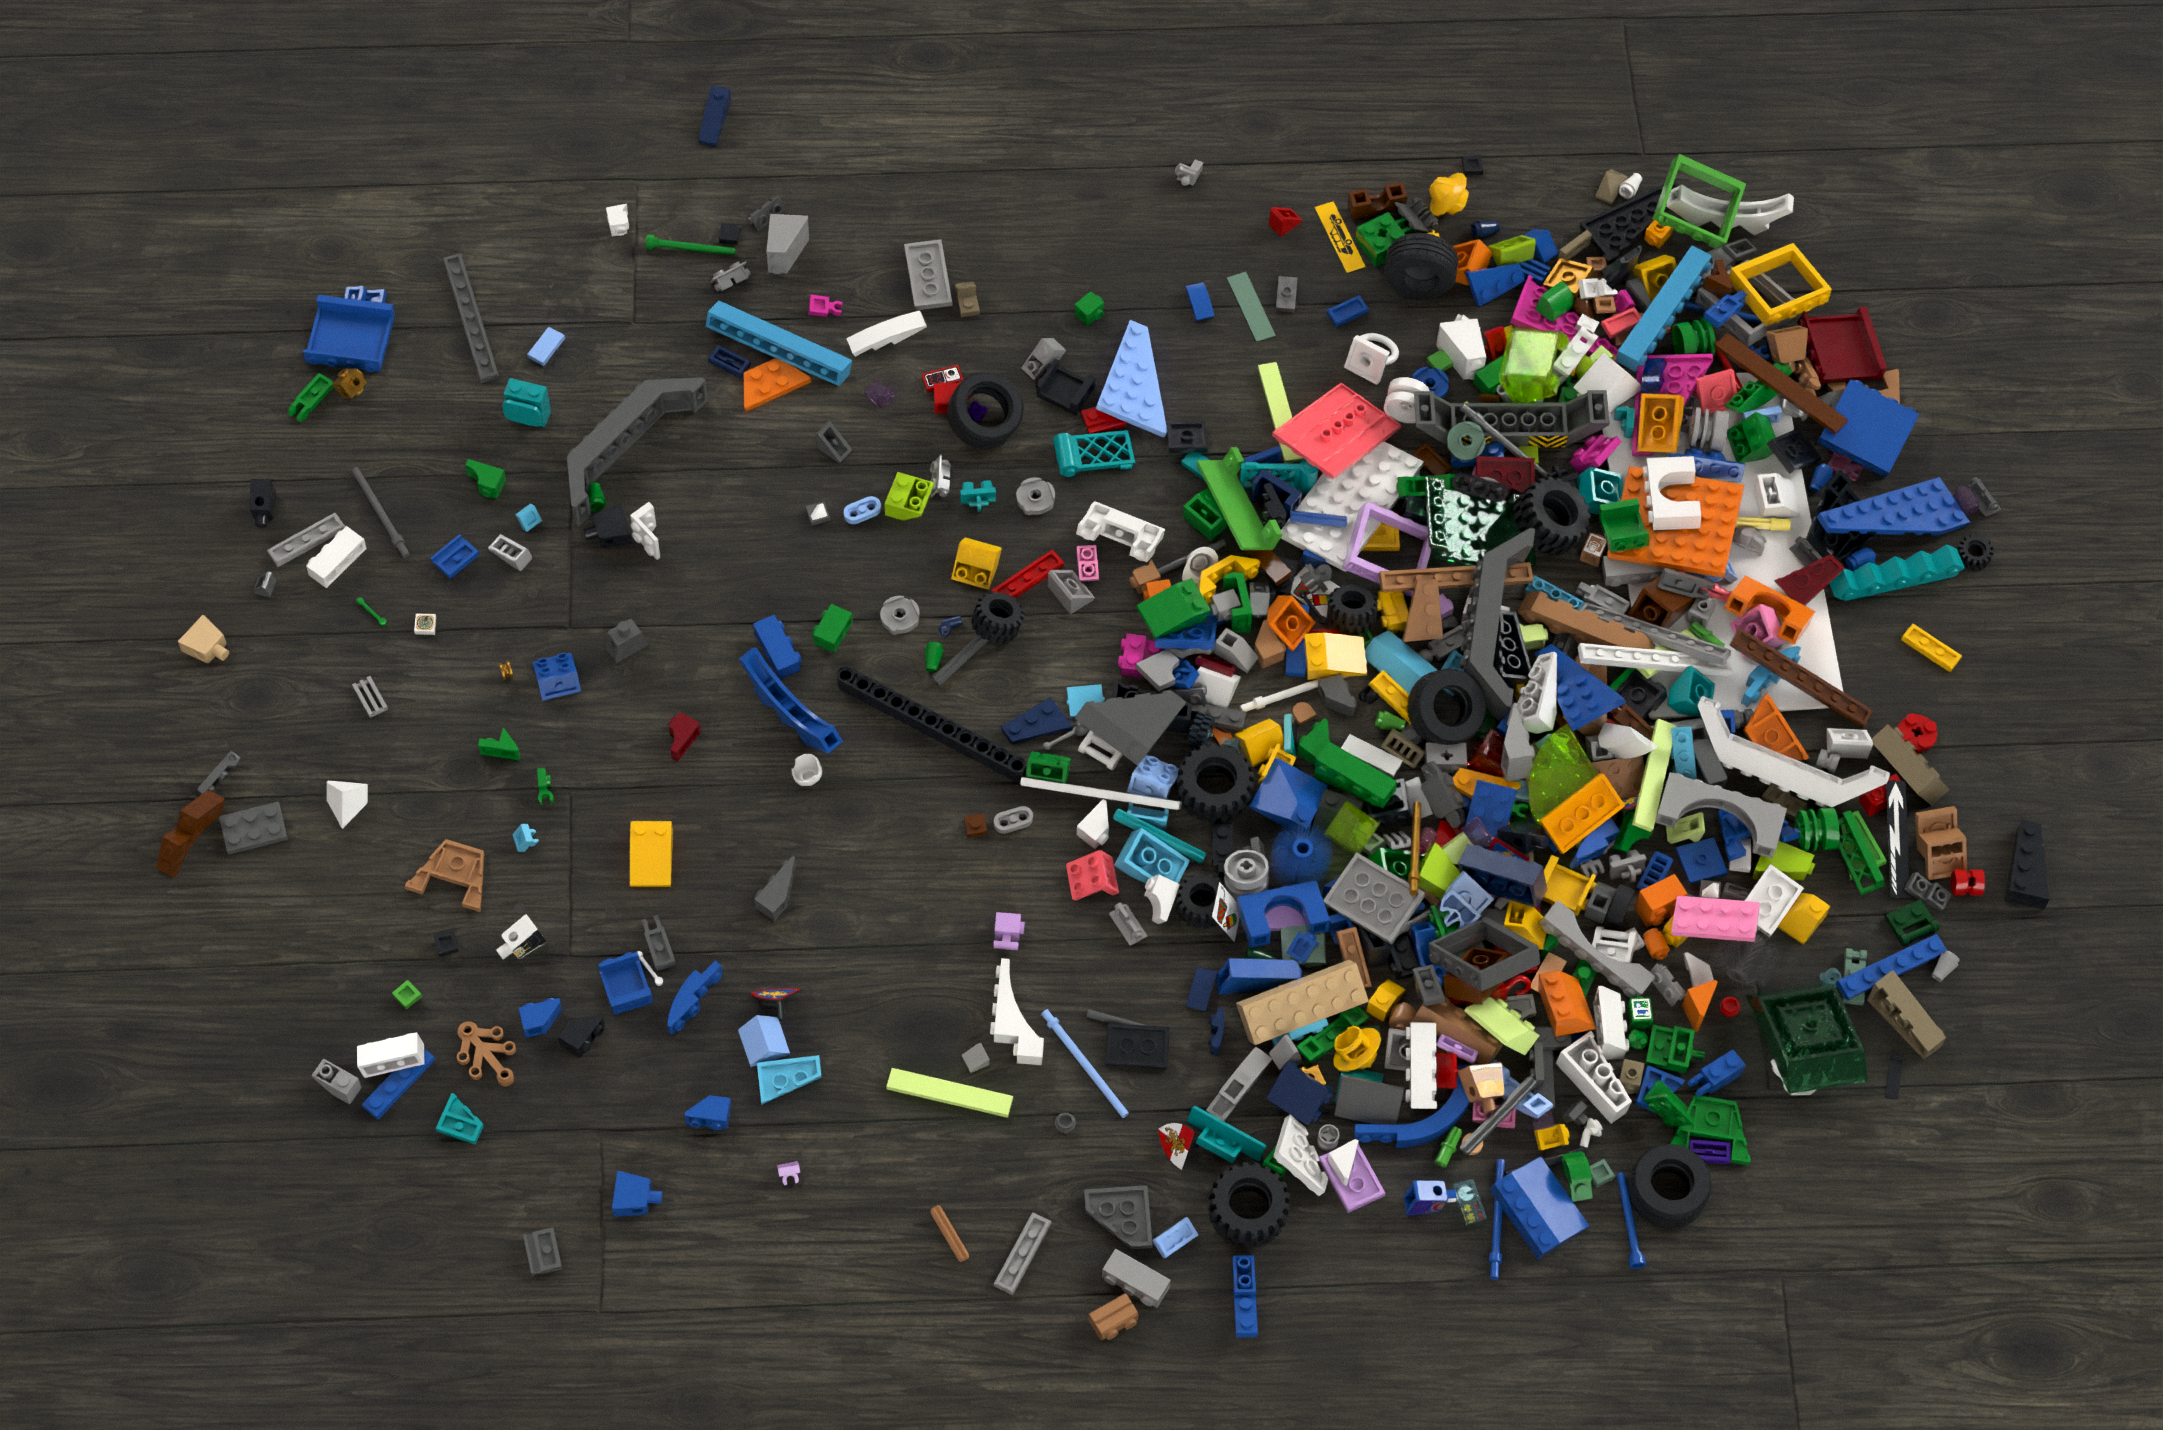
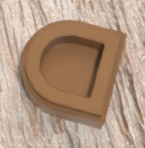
M1305 702L1297 703L1293 707L1292 715L1299 726L1316 718L1315 711Z

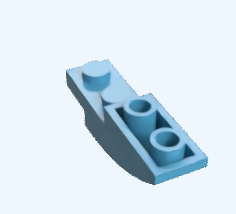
M1791 647L1780 651V653L1798 663L1801 658L1799 656L1801 647ZM1758 665L1748 676L1746 686L1749 688L1744 693L1741 703L1746 707L1752 702L1756 703L1761 696L1760 691L1763 688L1767 689L1771 682L1777 684L1782 678L1763 666Z

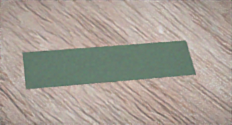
M1243 272L1227 277L1256 342L1276 336L1247 273Z

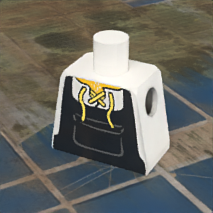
M526 914L501 935L506 943L496 949V951L503 960L512 953L518 959H521L547 941Z

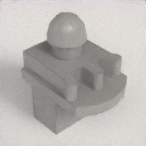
M1195 159L1190 167L1179 163L1175 168L1177 180H1180L1184 186L1188 184L1194 185L1202 171L1203 162Z

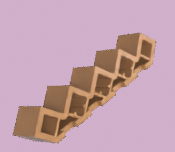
M1541 591L1527 593L1518 610V613L1523 616L1526 622L1531 624L1543 622L1555 634L1569 632L1579 644L1595 643L1596 645L1652 650L1655 647V644L1642 632L1637 630L1635 633L1627 631L1622 624L1612 620L1609 623L1598 619L1599 615L1585 609L1583 612L1573 609V604L1560 599L1557 602L1547 598L1548 594Z

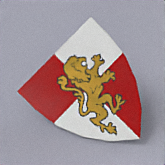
M1166 1124L1158 1129L1160 1142L1169 1160L1183 1170L1190 1149H1198L1200 1145L1196 1144L1197 1140H1194L1196 1132L1184 1124Z

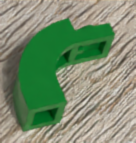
M1456 474L1397 477L1396 489L1400 498H1407L1408 495L1426 497L1459 494V491L1454 489L1452 485L1453 477Z

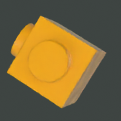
M1654 220L1646 229L1644 240L1648 244L1660 249L1672 235L1673 228L1662 226L1658 221Z

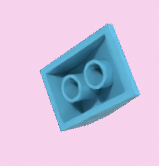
M1143 828L1131 832L1114 866L1144 883L1156 875H1161L1179 883L1190 860Z

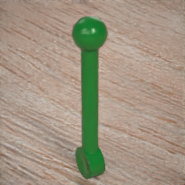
M359 597L356 599V603L362 605L379 621L380 626L384 627L387 625L386 619L379 617L364 603L363 598Z

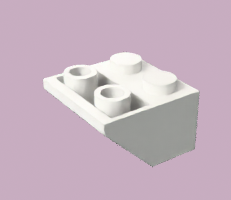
M1777 473L1757 475L1754 490L1761 518L1800 516L1791 480Z

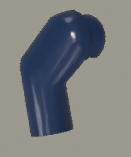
M961 616L942 620L938 628L939 635L947 637L953 627L963 625Z

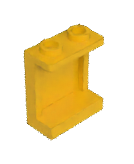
M1551 855L1544 869L1547 891L1542 900L1552 905L1559 900L1573 911L1574 915L1578 916L1581 909L1585 911L1589 902L1587 896L1589 893H1593L1597 885L1594 882L1596 875L1592 874L1591 878L1557 864L1559 858Z

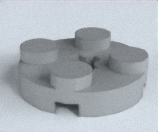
M1029 478L1024 480L1017 489L1016 501L1026 515L1043 514L1053 508L1055 490L1048 481L1046 483L1041 478ZM1033 493H1036V495L1041 496L1038 499L1031 498L1033 497Z
M894 596L885 601L880 611V619L882 625L891 634L907 633L918 626L920 612L914 600L906 599L904 596ZM900 611L901 614L905 613L902 618L896 617L897 612Z

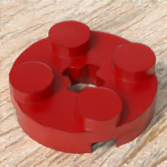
M1913 713L1908 714L1900 721L1898 729L1904 734L1902 738L1905 741L1909 740L1916 747V750H1914L1916 753L1929 750L1935 744L1937 725L1934 721ZM1916 730H1917V731H1919L1922 735H1919L1918 737H1915V736H1914V732H1912V731H1916Z

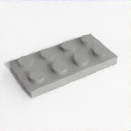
M942 240L904 244L915 310L952 306Z

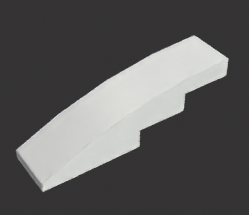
M916 311L881 322L846 339L853 355L856 357L871 348L877 350L890 342L895 345L923 330L927 325L921 312Z

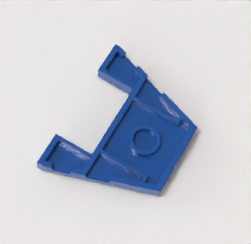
M1718 810V819L1728 860L1732 861L1746 856V849L1740 840L1752 837L1750 831L1733 814L1724 810ZM1785 820L1779 836L1783 843L1799 838V830L1797 828L1792 829Z

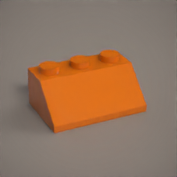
M1560 970L1539 974L1538 990L1555 1037L1596 1029L1577 978Z

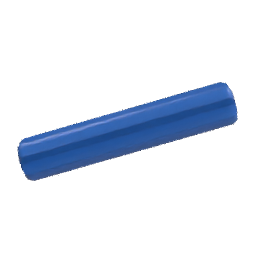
M1294 510L1290 512L1291 522L1343 528L1347 526L1346 516Z

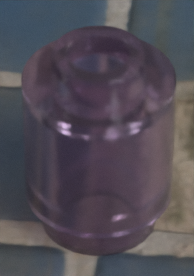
M1962 485L1954 491L1953 497L1966 515H1971L1980 508L1979 500L1970 486Z

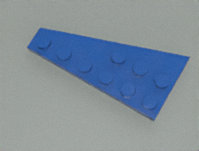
M1553 644L1534 653L1536 658L1539 655L1550 652L1557 653V701L1572 731L1626 703L1621 695Z

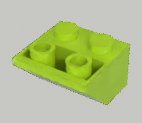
M897 472L885 501V515L903 521L921 517L934 487V482Z

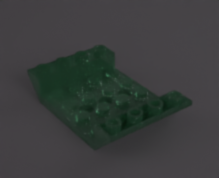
M1425 477L1429 547L1438 559L1476 566L1478 560L1481 561L1484 554L1521 534V531H1518L1516 527L1518 525L1517 522L1514 521V515L1516 514L1514 513V505L1520 495L1513 494L1507 501L1496 502L1471 494L1444 489V480ZM1468 510L1472 511L1475 516H1471ZM1469 527H1472L1476 533H1473ZM1470 544H1474L1477 550H1474ZM1532 547L1524 562L1517 563L1530 562L1531 567H1534L1536 565L1535 547Z

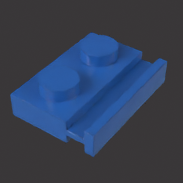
M459 534L430 559L441 572L451 579L479 556V551Z

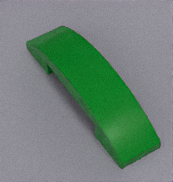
M1359 1006L1345 1010L1338 1019L1315 1036H1309L1297 1045L1296 1048L1309 1063L1335 1049V1039L1339 1034H1342L1351 1026L1361 1027L1369 1019V1016Z

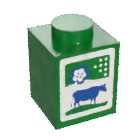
M1643 996L1630 998L1627 1005L1630 1029H1650L1653 1023L1651 999L1644 998Z

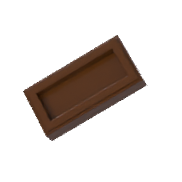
M1427 443L1412 453V456L1424 461L1422 467L1431 476L1452 472V467Z

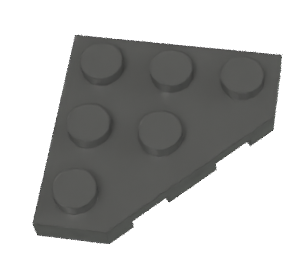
M1147 1185L1084 1189L1085 1211L1089 1216L1130 1249L1152 1248Z

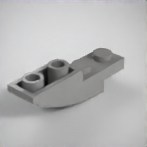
M1255 1047L1224 1084L1218 1095L1206 1109V1112L1225 1121L1273 1059Z

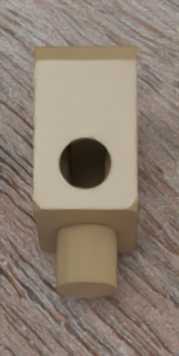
M204 615L178 640L182 652L206 663L211 662L215 656L223 661L229 655V651L224 648L226 646L224 635Z

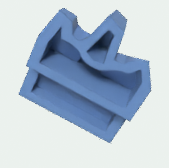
M1463 870L1447 888L1441 901L1440 911L1448 910L1443 919L1447 927L1459 921V928H1462L1477 921L1481 917L1480 913L1494 899Z

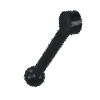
M1301 591L1299 593L1300 598L1304 599L1319 618L1318 622L1322 625L1325 624L1327 618L1321 616L1308 599L1307 593Z

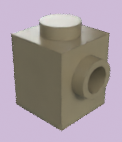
M1624 1059L1619 1080L1627 1094H1638L1645 1063Z

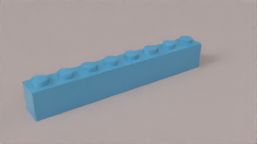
M1693 245L1690 247L1618 350L1616 362L1635 372L1639 366H1644L1648 353H1653L1657 340H1662L1667 326L1671 327L1676 313L1682 311L1685 300H1689L1693 295L1694 287H1698L1701 284L1703 274H1708L1710 271L1712 255Z
M718 301L707 313L705 327L830 383L840 386L850 375L851 359L726 303Z

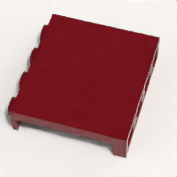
M1866 306L1859 307L1856 314L1808 317L1805 311L1802 312L1797 320V326L1800 325L1808 328L1807 357L1819 377L1820 384L1849 382L1850 379L1853 381L1882 379L1887 370V365Z

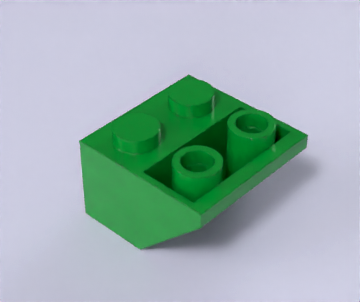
M1754 412L1727 430V437L1736 462L1747 463L1762 460L1774 454L1767 445L1771 439L1776 438L1769 417Z

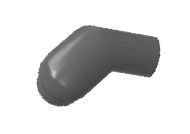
M1450 615L1441 620L1442 631L1447 628L1454 629L1458 626L1455 616Z

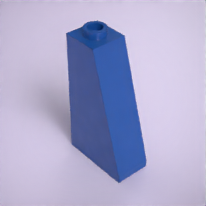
M1229 958L1216 976L1218 995L1271 990L1279 985L1302 978V969L1299 968L1298 960Z

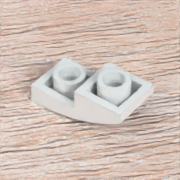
M1751 838L1740 840L1746 849V856L1730 861L1729 870L1750 872Z

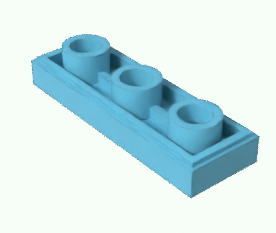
M1535 575L1533 576L1534 581L1529 583L1524 591L1526 594L1541 591L1548 594L1547 598L1557 602L1560 599L1573 604V609L1578 611L1586 603Z

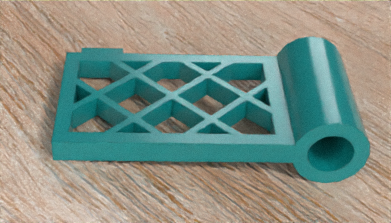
M1128 430L1075 436L1061 433L1053 438L1059 471L1065 477H1072L1078 471L1116 467L1124 470L1132 469V466H1135ZM1118 437H1124L1125 443L1121 446L1114 440ZM1098 439H1103L1108 443L1103 448L1095 442ZM1084 441L1089 445L1084 450L1078 446L1077 442ZM1110 445L1119 449L1115 455L1106 450ZM1091 447L1100 451L1096 457L1088 452ZM1123 452L1129 456V460H1121L1118 456ZM1102 454H1105L1111 460L1103 462L1099 458ZM1084 455L1092 460L1090 464L1082 465L1081 459Z
M1306 459L1302 460L1300 464L1245 462L1241 463L1240 483L1243 488H1252L1251 482L1247 480H1252L1255 474H1260L1265 469L1266 471H1272L1270 473L1274 476L1282 475L1279 479L1284 482L1291 480L1292 482L1286 483L1303 494H1308L1317 482L1319 469L1310 465Z

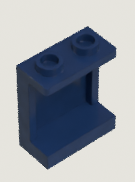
M1263 469L1260 474H1255L1251 480L1250 501L1255 503L1261 497V493H1263V485L1271 482L1287 513V522L1290 518V512L1292 510L1295 511L1301 504L1302 492Z
M1290 1061L1286 1063L1266 1099L1307 1125L1313 1122L1316 1123L1323 1113L1320 1111L1324 1104L1327 1105L1333 1096L1331 1094L1333 1087L1323 1085L1298 1069L1296 1063Z

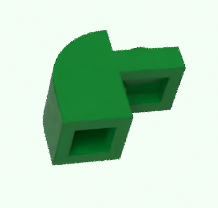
M1579 1151L1561 1155L1563 1174L1568 1179L1570 1199L1575 1202L1593 1198L1591 1188L1592 1175L1585 1154Z

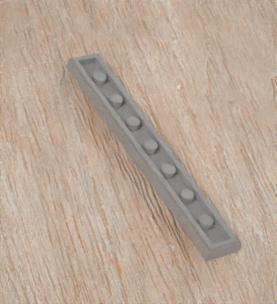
M1587 602L1579 610L1583 612L1585 609L1599 615L1598 619L1608 623L1612 620L1625 626V630L1635 633L1636 630L1642 632L1653 643L1722 666L1731 656L1730 649Z

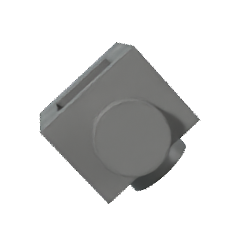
M1710 597L1708 599L1697 598L1689 610L1686 621L1691 624L1697 621L1705 628L1715 610L1716 604L1713 603V599Z

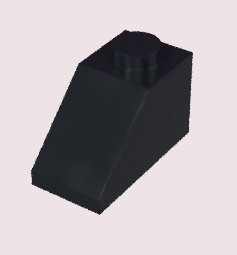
M1356 924L1367 968L1386 965L1391 949L1388 942Z

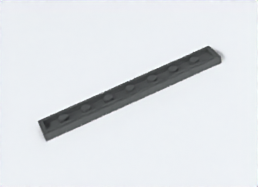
M460 253L444 257L443 262L480 382L484 383L499 379L462 255Z

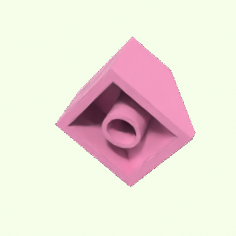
M1759 604L1745 613L1742 618L1739 617L1730 623L1734 634L1738 628H1741L1773 649L1786 643V640L1777 636L1781 627L1774 608Z

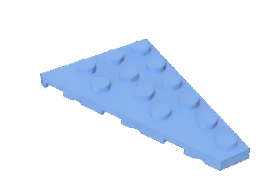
M1130 320L1095 409L1164 438L1167 433V426L1148 327Z

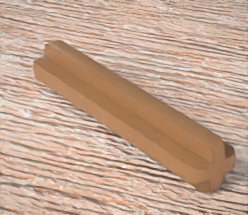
M940 1205L933 1207L931 1215L958 1261L963 1262L967 1260L969 1253Z

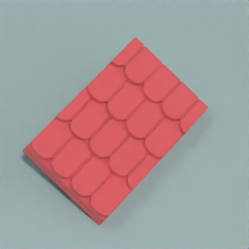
M1340 383L1276 429L1272 436L1279 443L1289 447L1296 455L1306 459L1310 465L1320 469L1324 475L1334 479L1390 438L1401 428V424L1346 385Z

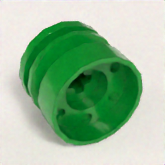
M1703 318L1700 321L1694 320L1691 325L1689 322L1673 325L1672 343L1675 355H1715V334L1710 322Z
M1833 807L1818 809L1817 816L1813 809H1808L1807 812L1804 809L1797 811L1795 828L1799 830V838H1797L1799 849L1806 852L1809 849L1816 851L1818 843L1822 850L1838 848L1839 822Z

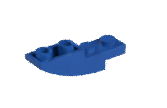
M716 960L702 974L694 970L681 986L670 1009L667 1023L669 1034L673 1035L676 1031H680L684 1027L685 1022L699 1012V998H702L707 993L708 988L713 983L716 984L722 978V965Z
M1254 1255L1233 1256V1298L1236 1338L1258 1336Z

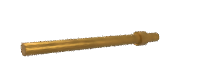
M1418 801L1413 803L1411 867L1408 873L1409 894L1411 896L1418 894V884L1420 883L1421 803Z

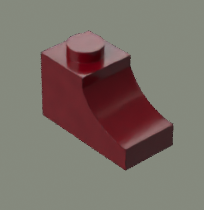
M679 712L676 717L674 716L668 724L670 736L674 738L673 745L670 748L671 758L677 762L701 733L700 723L682 712Z

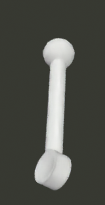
M637 951L639 959L655 979V984L661 986L663 979L658 977L643 958V953Z

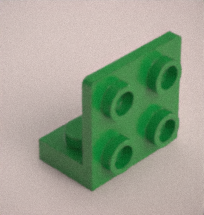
M1661 1080L1654 1083L1643 1099L1648 1104V1108L1657 1113L1662 1118L1663 1123L1669 1127L1693 1125L1695 1122L1686 1113L1689 1107Z

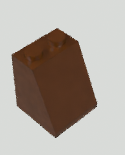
M1659 576L1642 588L1628 616L1669 629L1691 608L1696 597L1693 598L1658 588Z

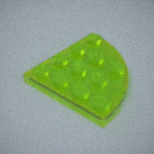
M1568 724L1558 729L1543 744L1530 770L1528 780L1529 806L1535 823L1542 826L1539 822L1541 818L1598 775Z

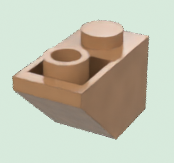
M1267 619L1262 623L1254 646V652L1258 656L1257 660L1262 669L1284 660L1286 651L1283 641H1279L1276 633L1267 624Z

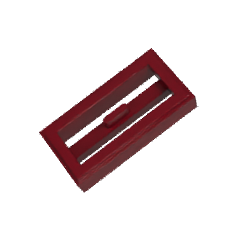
M1200 654L1195 661V665L1228 677H1232L1237 670V665L1207 654Z

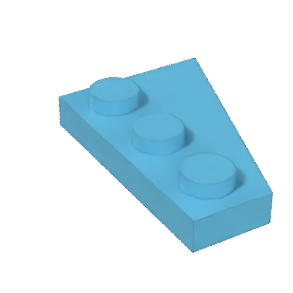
M819 1055L758 1062L761 1105L821 1078Z

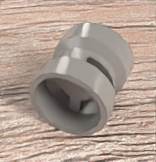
M1821 749L1815 768H1825L1828 772L1834 774L1841 755L1836 753L1829 754L1827 750Z
M1326 1124L1320 1128L1317 1139L1320 1149L1327 1152L1337 1147L1339 1139L1338 1129L1331 1124Z

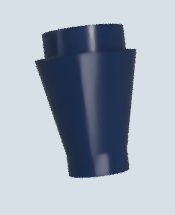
M1475 221V223L1471 224V234L1474 238L1478 239L1500 231L1498 221Z

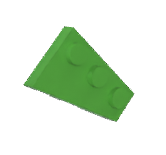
M1859 811L1853 812L1852 814L1877 866L1880 867L1886 864L1887 860ZM1843 824L1840 827L1842 836H1845L1847 829ZM1845 842L1844 849L1847 852L1853 853L1855 846L1852 843ZM1854 859L1852 862L1853 868L1862 871L1864 866L1862 861ZM1849 872V878L1852 880L1853 878Z

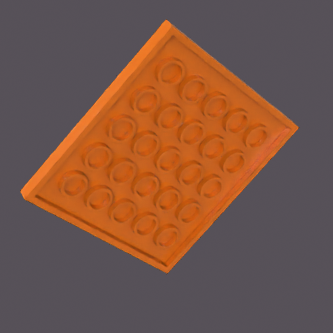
M1629 466L1621 501L1638 498L1640 504L1639 513L1645 531L1649 532V546L1611 553L1608 550L1607 558L1724 578L1744 485L1695 477L1694 483L1666 486L1660 490V493L1668 500L1700 502V528L1653 530L1652 522H1648V511L1651 510L1646 505V496H1649V494L1645 493L1644 483L1647 481V478H1643V468Z

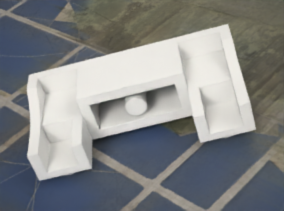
M1094 501L1085 517L1078 524L1076 534L1092 541L1099 534L1130 546V556L1135 557L1139 561L1148 562L1153 556L1156 546L1163 539L1165 529Z

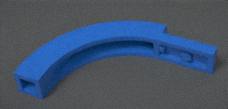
M1458 1064L1457 1069L1459 1071L1468 1066L1479 1064ZM1457 1073V1089H1454L1446 1104L1432 1116L1422 1121L1405 1125L1355 1124L1354 1139L1360 1142L1380 1140V1142L1388 1143L1395 1141L1396 1148H1409L1429 1143L1441 1137L1461 1120L1471 1103L1467 1098L1459 1074Z

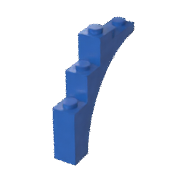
M753 647L739 658L740 663L754 684L755 688L753 689L762 704L774 708L783 724L795 728L805 745L828 754L843 742L833 725L812 713L784 686L757 648Z

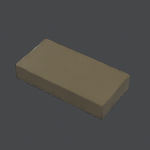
M1586 230L1561 248L1558 260L1560 258L1570 260L1589 246L1591 233Z

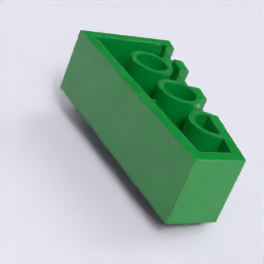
M1328 742L1316 758L1314 778L1365 800L1374 806L1384 808L1396 792L1397 781L1331 742Z

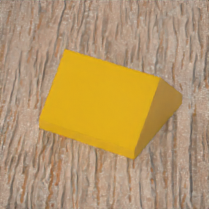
M1270 718L1234 734L1252 768L1268 761L1265 757L1270 747L1274 748L1277 743L1281 745L1279 749L1284 751V736L1281 727Z

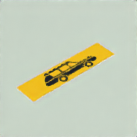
M1334 201L1315 207L1346 272L1366 267Z

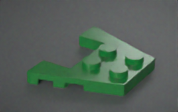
M1695 1095L1686 1112L1695 1122L1693 1125L1679 1126L1671 1144L1688 1148L1690 1135L1732 1142L1731 1163L1749 1165L1751 1159L1747 1151L1746 1138H1744L1737 1102L1706 1096L1698 1098Z

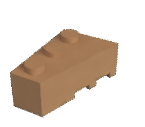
M1438 579L1416 581L1402 642L1443 638Z

